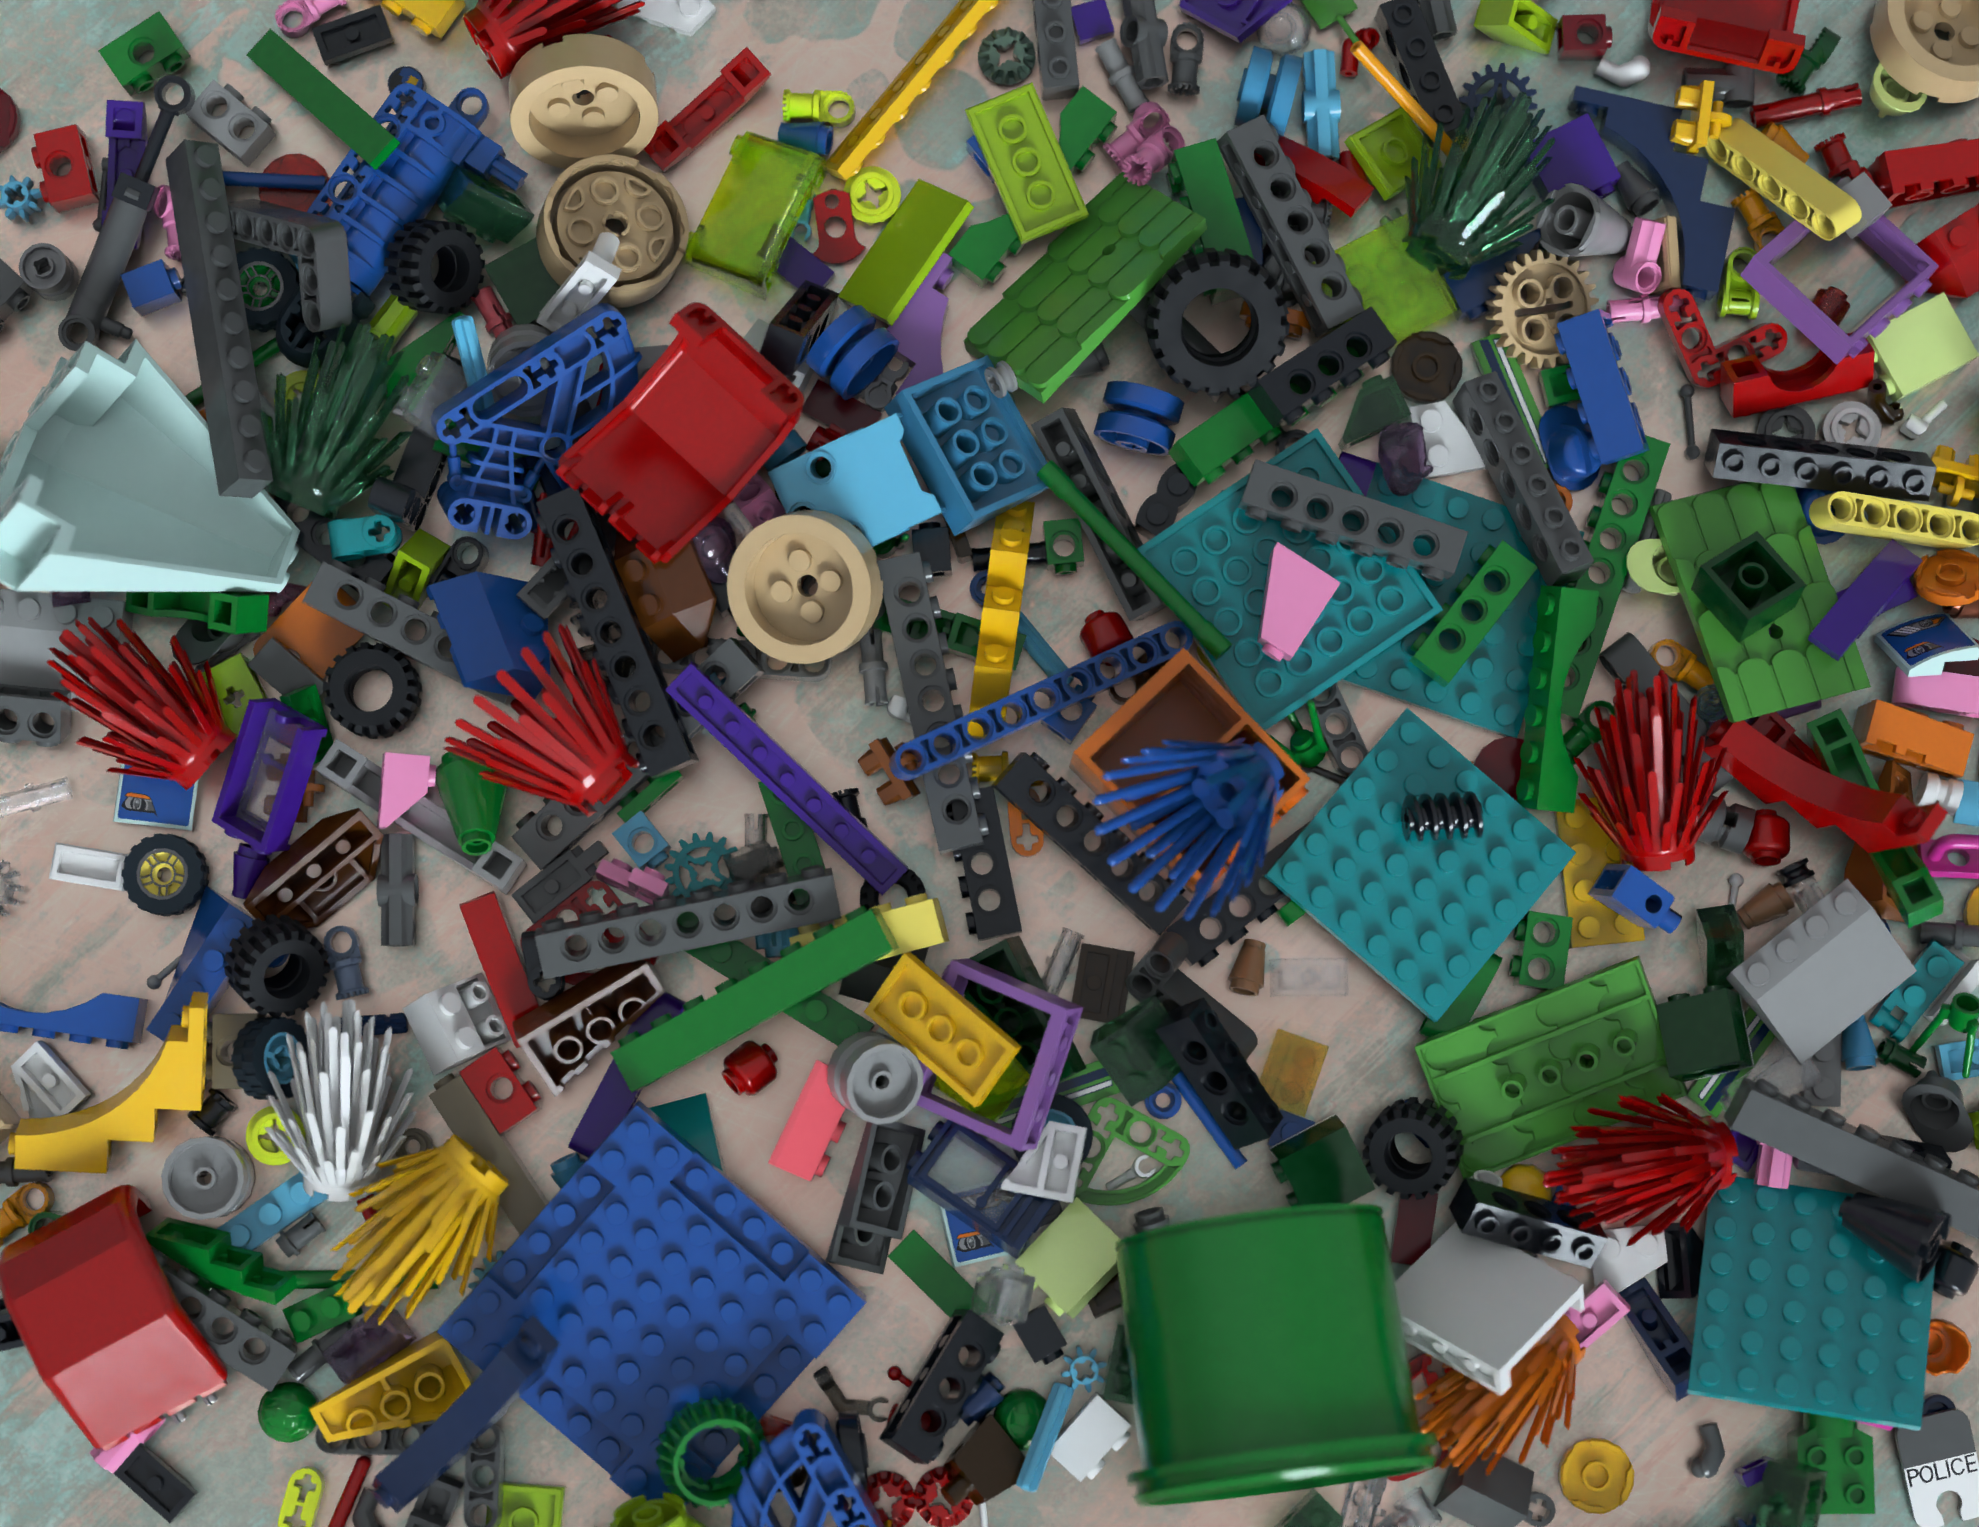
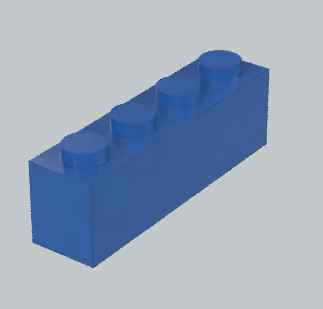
M1596 309L1557 323L1559 333L1554 334L1560 354H1566L1570 364V368L1566 369L1570 387L1572 390L1578 389L1582 401L1577 404L1580 419L1584 425L1589 423L1593 435L1592 438L1588 439L1591 453L1595 460L1600 458L1602 464L1609 465L1650 450L1638 408L1635 402L1630 403L1628 396L1632 395L1629 377L1623 367H1618L1617 361L1621 360L1622 356L1619 342L1615 340L1613 333H1608L1607 330L1608 327L1614 326L1611 314L1601 309Z
M206 886L166 999L146 1029L162 1041H165L171 1025H181L183 1005H190L193 992H208V1017L230 986L229 978L225 975L224 967L229 965L224 960L226 952H232L233 949L229 944L233 938L238 939L241 936L238 931L242 927L250 928L253 926L251 921L255 920L252 914L209 886Z

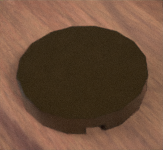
M1420 331L1406 337L1397 345L1390 359L1389 375L1394 388L1404 398L1416 404H1430L1446 399L1456 389L1462 377L1463 361L1460 353H1458L1453 342L1448 337L1437 332Z

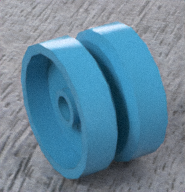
M1254 46L1249 66L1244 68L1236 99V101H1239L1234 125L1240 126L1259 117L1261 108L1267 109L1265 118L1268 123L1275 127L1278 136L1283 137L1291 112L1303 57L1285 53L1281 57L1277 73L1274 75L1270 74L1274 57L1272 50Z

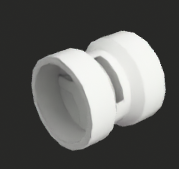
M1925 771L1917 786L1915 805L1924 806L1938 803L1948 812L1947 815L1953 816L1963 796L1964 782L1954 778L1941 780L1937 773Z

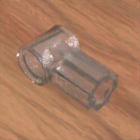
M1420 1486L1396 1501L1394 1504L1395 1509L1374 1527H1435L1443 1518Z

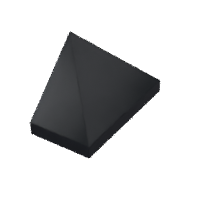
M1671 1223L1664 1230L1668 1262L1657 1268L1660 1299L1696 1298L1703 1242L1693 1228L1686 1233L1685 1225L1680 1227V1223Z

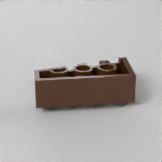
M649 958L604 967L512 1022L517 1042L554 1097L565 1089L564 1085L575 1074L579 1075L589 1066L588 1062L602 1048H608L616 1040L615 1036L627 1024L631 1025L665 993L660 975Z

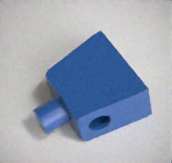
M1607 863L1588 895L1639 927L1655 929L1658 926L1670 934L1678 927L1682 919V915L1670 908L1675 897L1632 865Z

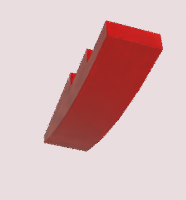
M1278 136V143L1281 149L1295 166V176L1302 188L1307 190L1311 200L1317 205L1325 198L1352 218L1371 196L1375 187L1342 165L1309 147L1284 136ZM1254 153L1255 161L1259 165L1265 166L1264 158Z
M495 891L461 903L459 906L515 1047L519 1048L521 1046L516 1040L512 1022L536 1009L540 1004L537 996L529 989L527 970L522 961V954Z

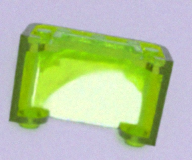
M747 131L744 136L738 134L734 139L729 152L733 157L696 232H689L688 244L685 250V261L687 265L765 301L773 286V283L769 281L774 270L777 271L780 265L779 259L808 200H812L814 196V188L812 186L820 189L828 172L826 158L814 152Z

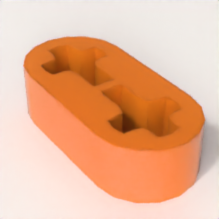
M1030 788V797L1035 802L1040 801L1037 792ZM1008 801L1007 808L1012 849L1022 857L1035 856L1043 847L1044 833L1029 819L1022 820L1021 812ZM1029 824L1031 836H1037L1038 842L1033 843L1032 850L1029 851L1025 850L1023 844H1017L1016 841L1017 838L1022 837V825Z

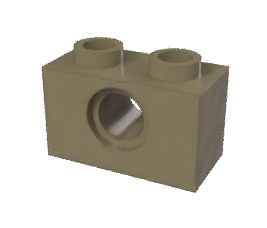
M258 1013L212 1014V1022L207 1024V1043L212 1044V1059H208L206 1064V1078L208 1082H212V1089H243L238 1086L236 1076L233 1075V1062L227 1056V1048L232 1042L236 1041L238 1032L245 1027L247 1022L255 1021V1018L265 1016Z

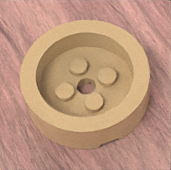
M1877 0L1874 6L1873 23L1870 25L1871 42L1881 65L1897 83L1915 95L1922 92L1929 96L1937 97V102L1959 103L1979 97V0ZM1934 29L1942 30L1945 33L1949 31V41L1939 39Z
M596 34L565 35L562 42L546 47L541 43L529 50L520 58L511 72L508 91L510 124L513 135L528 154L548 165L567 169L580 160L597 155H622L632 158L649 144L656 132L659 115L654 72H651L645 63V57L640 52L620 40ZM582 90L590 91L586 95H580V99L577 98V93Z
M597 155L585 158L569 166L558 176L550 188L537 221V247L546 270L561 287L589 250L593 251L599 234L610 232L616 235L620 244L612 264L622 270L616 283L598 304L609 303L615 308L631 307L657 295L672 278L688 244V216L677 190L660 172L658 174L654 173L650 169L638 164L639 160L631 157ZM615 218L620 220L624 225L625 231L620 235L610 231L608 227H605L608 219Z
M803 510L778 516L752 530L742 540L733 555L727 577V595L732 615L745 637L755 647L770 657L795 664L824 661L845 651L861 640L877 618L883 598V580H881L876 561L878 557L867 538L854 525L837 515L820 510ZM804 575H811L817 580L818 589L814 595L804 594L801 586V578Z

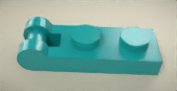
M1933 938L1912 963L1917 971L1885 996L1868 1019L1876 1027L1882 1026L1890 1032L1889 1037L1898 1039L1899 1043L1907 1037L1914 1024L1964 964L1963 960ZM1896 1005L1906 1012L1900 1020L1890 1014Z

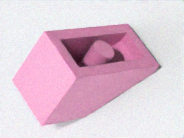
M388 752L383 754L377 828H387L428 793V787L435 786L436 765H430V756Z

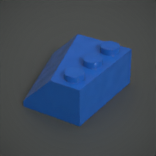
M475 571L427 586L426 591L429 599L435 601L439 612L437 615L441 629L446 630L451 642L449 650L464 687L514 696L496 677L499 670H505L534 700L542 690V683L521 656L522 648H529L550 676V654L543 641V632L548 631V618L543 620L516 597V594L528 583L527 581Z

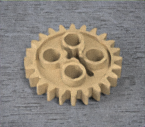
M1541 249L1530 250L1529 255L1527 253L1518 254L1517 262L1507 261L1505 263L1508 273L1497 272L1495 274L1501 284L1500 286H1489V290L1496 294V297L1485 302L1486 305L1494 307V313L1488 314L1485 318L1486 320H1494L1496 326L1489 331V334H1500L1501 336L1496 343V347L1509 346L1505 355L1507 358L1517 357V364L1528 365L1529 363L1530 368H1541L1542 365L1544 368H1555L1556 362L1557 364L1568 363L1567 355L1560 354L1554 334L1559 333L1557 327L1559 318L1562 317L1563 321L1585 314L1591 311V305L1599 302V298L1589 296V292L1596 285L1585 284L1584 282L1589 275V271L1576 272L1580 261H1568V257H1559L1549 253L1547 250H1544L1543 253ZM1556 280L1560 285V291L1557 296L1553 290ZM1523 286H1525L1527 289V298L1525 301H1523L1521 298V289ZM1570 302V307L1566 309L1543 311L1539 314H1525L1518 317L1514 314L1518 309ZM1528 322L1532 328L1529 338L1525 333V326Z

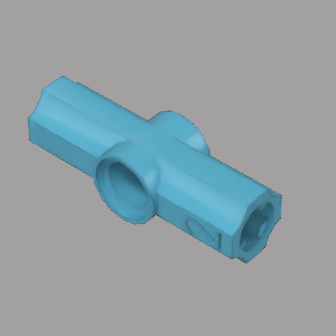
M1313 49L1312 51L1304 52L1302 56L1304 91H1302L1301 113L1302 122L1306 124L1307 147L1333 161H1338L1340 158L1338 122H1340L1341 98L1340 91L1336 90L1334 51L1327 49Z

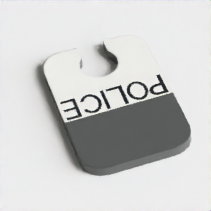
M1949 1408L1922 1415V1427L1919 1431L1896 1427L1895 1440L1914 1521L1920 1527L1944 1526L1943 1516L1937 1509L1936 1501L1940 1494L1945 1491H1954L1958 1494L1960 1498L1958 1511L1962 1521L1978 1517L1979 1463L1968 1416L1959 1409Z

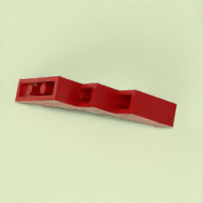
M1728 718L1724 720L1719 719L1711 725L1706 733L1708 739L1705 742L1703 751L1711 758L1715 757L1717 761L1721 749L1728 747L1721 766L1763 803L1771 804L1785 801L1816 829L1836 825L1868 853L1928 843L1948 814L1938 803L1915 806L1902 794L1871 789L1825 772L1775 744L1744 720L1734 723L1729 722Z

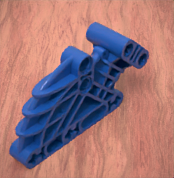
M600 303L593 306L445 401L433 411L431 415L432 427L437 436L444 443L449 444L450 453L447 456L449 469L447 481L440 485L437 491V499L449 522L455 528L477 533L480 526L485 535H489L491 528L496 537L521 539L532 528V518L523 503L531 500V491L541 476L539 472L544 464H546L563 490L570 487L555 473L559 468L558 461L560 457L573 446L572 440L582 434L584 436L620 404L638 383L637 363L643 356L639 351L635 352L627 329L626 319L613 305ZM606 317L611 319L612 327L609 329L604 327V322L602 321ZM591 327L597 338L594 339L586 329ZM601 353L603 370L584 381L588 361ZM544 357H546L550 365L545 370L539 362ZM528 367L534 378L530 379L523 369ZM511 377H522V382L516 390L482 411L473 410L474 402L478 398ZM548 387L540 425L502 417ZM603 388L600 404L574 421L578 403ZM462 408H465L471 419L466 420L461 412ZM449 418H451V420L454 421L456 427L451 430L445 424V421ZM549 438H561V443L557 449L553 451L544 450V445ZM464 442L481 446L478 452H467L466 458L472 463L470 468L461 467L460 455H457L456 444ZM514 452L540 457L534 468L529 469L523 481L514 477V472L524 473V467L521 462L514 459Z
M808 1408L800 1411L794 1418L793 1425L777 1435L771 1442L761 1441L760 1447L762 1451L754 1459L750 1467L743 1466L740 1468L743 1480L737 1495L734 1493L728 1495L733 1508L731 1527H765V1524L767 1527H782L770 1505L779 1487L794 1513L790 1527H823L828 1510L837 1527H856L858 1525L885 1527L823 1413L817 1409ZM811 1433H817V1444L815 1446ZM804 1464L809 1474L802 1494L799 1497L788 1476L797 1467ZM851 1497V1508L849 1509V1503L846 1498Z

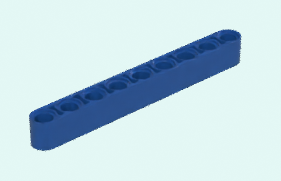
M1181 621L1166 623L904 743L890 757V770L895 777L905 781L924 775L1169 662L1183 647L1186 650L1190 648L1193 642V634ZM1167 632L1174 633L1179 638L1180 645L1178 649L1172 648L1166 643L1165 636ZM1134 647H1140L1147 653V663L1143 664L1135 660L1133 656ZM1101 662H1108L1114 667L1115 677L1113 679L1103 676L1100 670ZM1068 677H1076L1080 680L1083 687L1082 693L1076 694L1070 691L1067 685ZM1035 692H1043L1048 696L1050 701L1048 709H1042L1037 706L1034 700ZM1002 707H1010L1015 711L1017 715V722L1015 724H1008L1002 719ZM970 722H976L982 726L984 730L983 739H974L969 735L967 728ZM942 737L950 743L951 751L948 755H942L936 751L934 747L935 738ZM902 753H911L917 759L916 770H907L902 766L900 761Z

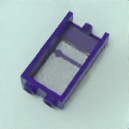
M276 698L250 699L212 822L224 828L226 835L242 839L250 844L251 850L256 853L271 855L273 852L289 850L291 845L288 844L314 765L321 738L326 737L328 728Z

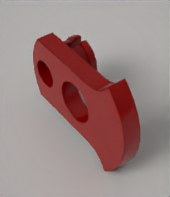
M830 189L818 194L813 198L819 245L813 255L828 263H843L854 259L866 246L858 242L855 235L850 194L836 189ZM829 194H834L838 197L839 204L837 207L831 208L825 203ZM832 216H839L845 221L846 231L840 237H832L826 232L825 223Z

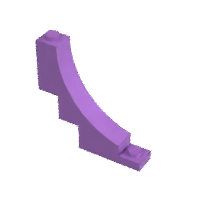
M944 252L893 326L889 325L887 327V330L900 342L894 357L903 363L904 361L908 362L909 367L912 368L896 392V395L901 390L943 374L941 341L949 299L938 292L937 289L939 287L944 290L954 275V271L951 270L952 257Z

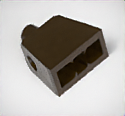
M991 1414L973 1426L944 1463L946 1470L953 1478L940 1489V1492L944 1499L954 1507L967 1496L978 1506L1016 1484L1025 1456Z

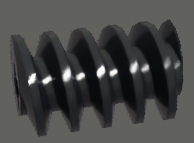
M1472 791L1465 792L1463 797L1458 792H1452L1448 799L1443 793H1437L1433 800L1429 794H1422L1418 800L1411 794L1407 795L1403 801L1401 822L1403 835L1407 842L1411 831L1415 832L1418 842L1423 841L1426 830H1429L1433 841L1438 840L1439 832L1443 829L1448 840L1453 839L1455 829H1459L1462 839L1468 837L1469 828L1474 829L1477 838H1481L1483 835L1482 805Z

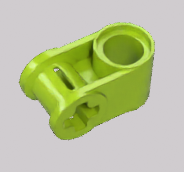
M1739 247L1725 258L1716 303L1717 317L1734 314L1747 315L1748 319L1751 320L1756 319L1759 310L1760 293L1740 276L1741 274L1733 267V260L1736 258L1744 260L1748 265L1753 256L1757 254L1752 248Z

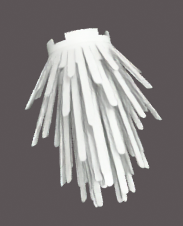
M349 999L344 1000L342 1003V1033L341 1018L339 1016L332 1018V1015L327 1012L325 1001H323L320 1005L318 1029L316 1018L311 1017L305 1011L309 1052L308 1063L312 1089L306 1052H304L300 1042H297L295 1051L293 1037L286 1033L294 1073L290 1086L306 1132L307 1142L275 1073L270 1070L268 1071V1077L280 1103L275 1100L274 1096L267 1095L290 1140L280 1129H275L274 1131L271 1127L264 1128L303 1175V1189L308 1195L313 1197L314 1191L328 1194V1201L331 1202L354 1201L367 1197V1192L356 1197H351L348 1194L379 1181V1173L383 1168H379L374 1164L390 1160L406 1139V1136L402 1135L416 1116V1111L408 1114L390 1140L414 1093H407L399 1106L412 1076L413 1068L405 1072L375 1140V1134L392 1082L391 1076L386 1077L390 1059L388 1052L392 1028L389 1027L385 1031L374 1085L379 1045L378 1038H373L375 1015L369 1019V1023L365 1024L361 1042L362 1016L360 1011L356 1010L355 1001Z

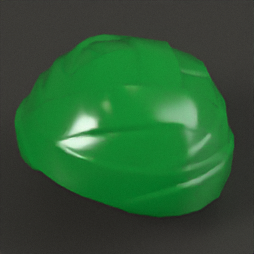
M285 1382L275 1385L271 1392L268 1390L263 1395L258 1407V1422L263 1432L268 1437L279 1442L289 1443L305 1438L313 1431L317 1424L309 1411L310 1407L318 1403L317 1397L309 1388L297 1382Z
M1017 1388L1004 1395L1005 1399L995 1407L993 1417L1019 1450L1028 1451L1045 1407L1046 1399L1035 1390Z

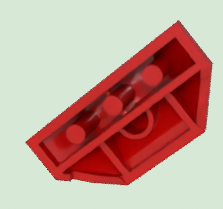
M1977 204L1916 244L1939 265L1929 278L1933 285L1925 293L1939 295L1944 292L1947 297L1967 299L1979 291V204Z

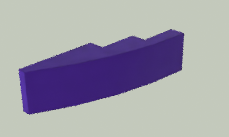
M1892 539L1839 598L1810 633L1807 640L1836 661H1839L1876 616L1878 617L1923 560Z

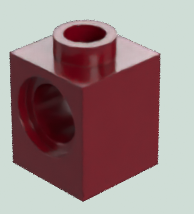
M1606 14L1562 15L1556 26L1558 61L1601 60L1607 48L1612 46L1611 26H1606ZM1577 33H1589L1593 38V43L1585 44L1581 42L1577 37Z

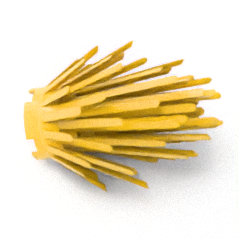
M453 1134L442 1146L374 1164L379 1168L396 1164L397 1168L391 1170L394 1174L348 1194L351 1197H356L365 1192L372 1193L376 1191L379 1193L354 1208L355 1211L361 1212L372 1206L373 1209L379 1211L330 1250L338 1251L347 1243L348 1245H355L346 1254V1257L349 1259L330 1279L338 1280L347 1271L352 1270L378 1244L334 1295H342L343 1300L348 1301V1313H355L363 1303L366 1307L371 1306L364 1314V1322H366L408 1274L390 1298L388 1306L379 1316L378 1325L384 1322L403 1295L409 1297L422 1280L406 1305L405 1318L408 1319L419 1301H423L435 1279L438 1285L443 1282L467 1229V1235L451 1273L454 1281L457 1279L458 1274L459 1276L463 1275L459 1289L462 1297L474 1259L479 1253L484 1230L486 1235L485 1241L488 1244L486 1259L491 1263L500 1194L509 1185V1180L489 1160L486 1161L473 1150L474 1147L461 1137Z

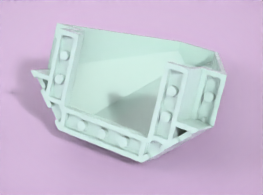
M135 339L123 354L116 359L85 341L69 360L60 357L46 387L43 386L27 411L29 415L21 429L13 434L0 461V583L14 591L280 593L290 577V574L286 572L287 568L299 551V547L295 544L300 530L265 489L253 498L219 496L207 421L142 345Z

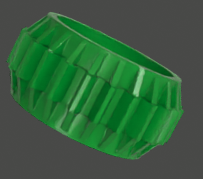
M713 1396L710 1400H704L701 1397L698 1402L686 1403V1407L674 1412L675 1416L671 1421L665 1422L667 1426L665 1431L658 1435L661 1443L658 1447H655V1451L659 1456L656 1465L661 1472L659 1474L665 1485H667L671 1494L681 1497L684 1503L691 1502L694 1508L705 1505L707 1510H711L714 1506L725 1508V1505L730 1503L728 1495L732 1493L737 1495L743 1480L740 1468L743 1466L750 1467L754 1459L762 1451L760 1442L763 1440L767 1441V1439L763 1435L765 1432L753 1412L751 1410L747 1411L741 1402L734 1404L729 1397L723 1401H720L717 1396ZM719 1424L722 1428H731L740 1436L739 1445L743 1451H740L738 1461L727 1473L705 1481L702 1477L694 1478L684 1470L685 1461L681 1455L686 1452V1444L697 1432L704 1428H713Z

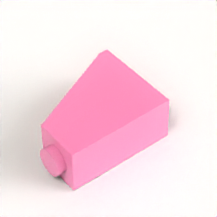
M1277 542L1269 557L1257 642L1263 645L1262 652L1278 662L1283 658L1289 662L1341 582Z

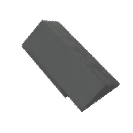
M867 1121L826 1262L878 1274L884 1273L891 1238L902 1240L913 1187L907 1183L910 1171L906 1169V1166L915 1152L922 1150L926 1130L896 1121L887 1124H874Z

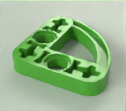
M1111 1097L1097 1100L1088 1113L1090 1122L1092 1121L1097 1126L1102 1117L1097 1112L1100 1106L1106 1108L1111 1103L1115 1106L1114 1113L1118 1115V1118L1115 1122L1109 1120L1103 1130L1110 1131L1107 1139L1099 1132L1092 1130L1093 1136L1101 1144V1149L1096 1156L1087 1157L1083 1161L1093 1164L1091 1170L1087 1172L1083 1167L1079 1173L1078 1178L1083 1182L1080 1187H1076L1074 1199L1078 1197L1084 1203L1114 1206L1144 1199L1168 1184L1184 1166L1190 1154V1145L1181 1134ZM1136 1121H1144L1151 1128V1135L1145 1142H1135L1130 1136V1127ZM1158 1129L1165 1132L1160 1139L1167 1143H1173L1175 1139L1180 1141L1179 1149L1183 1151L1181 1157L1174 1156L1171 1160H1168L1166 1158L1167 1151L1158 1145L1155 1152L1148 1149L1156 1140ZM1114 1137L1164 1164L1154 1175L1128 1188L1118 1190L1087 1188Z

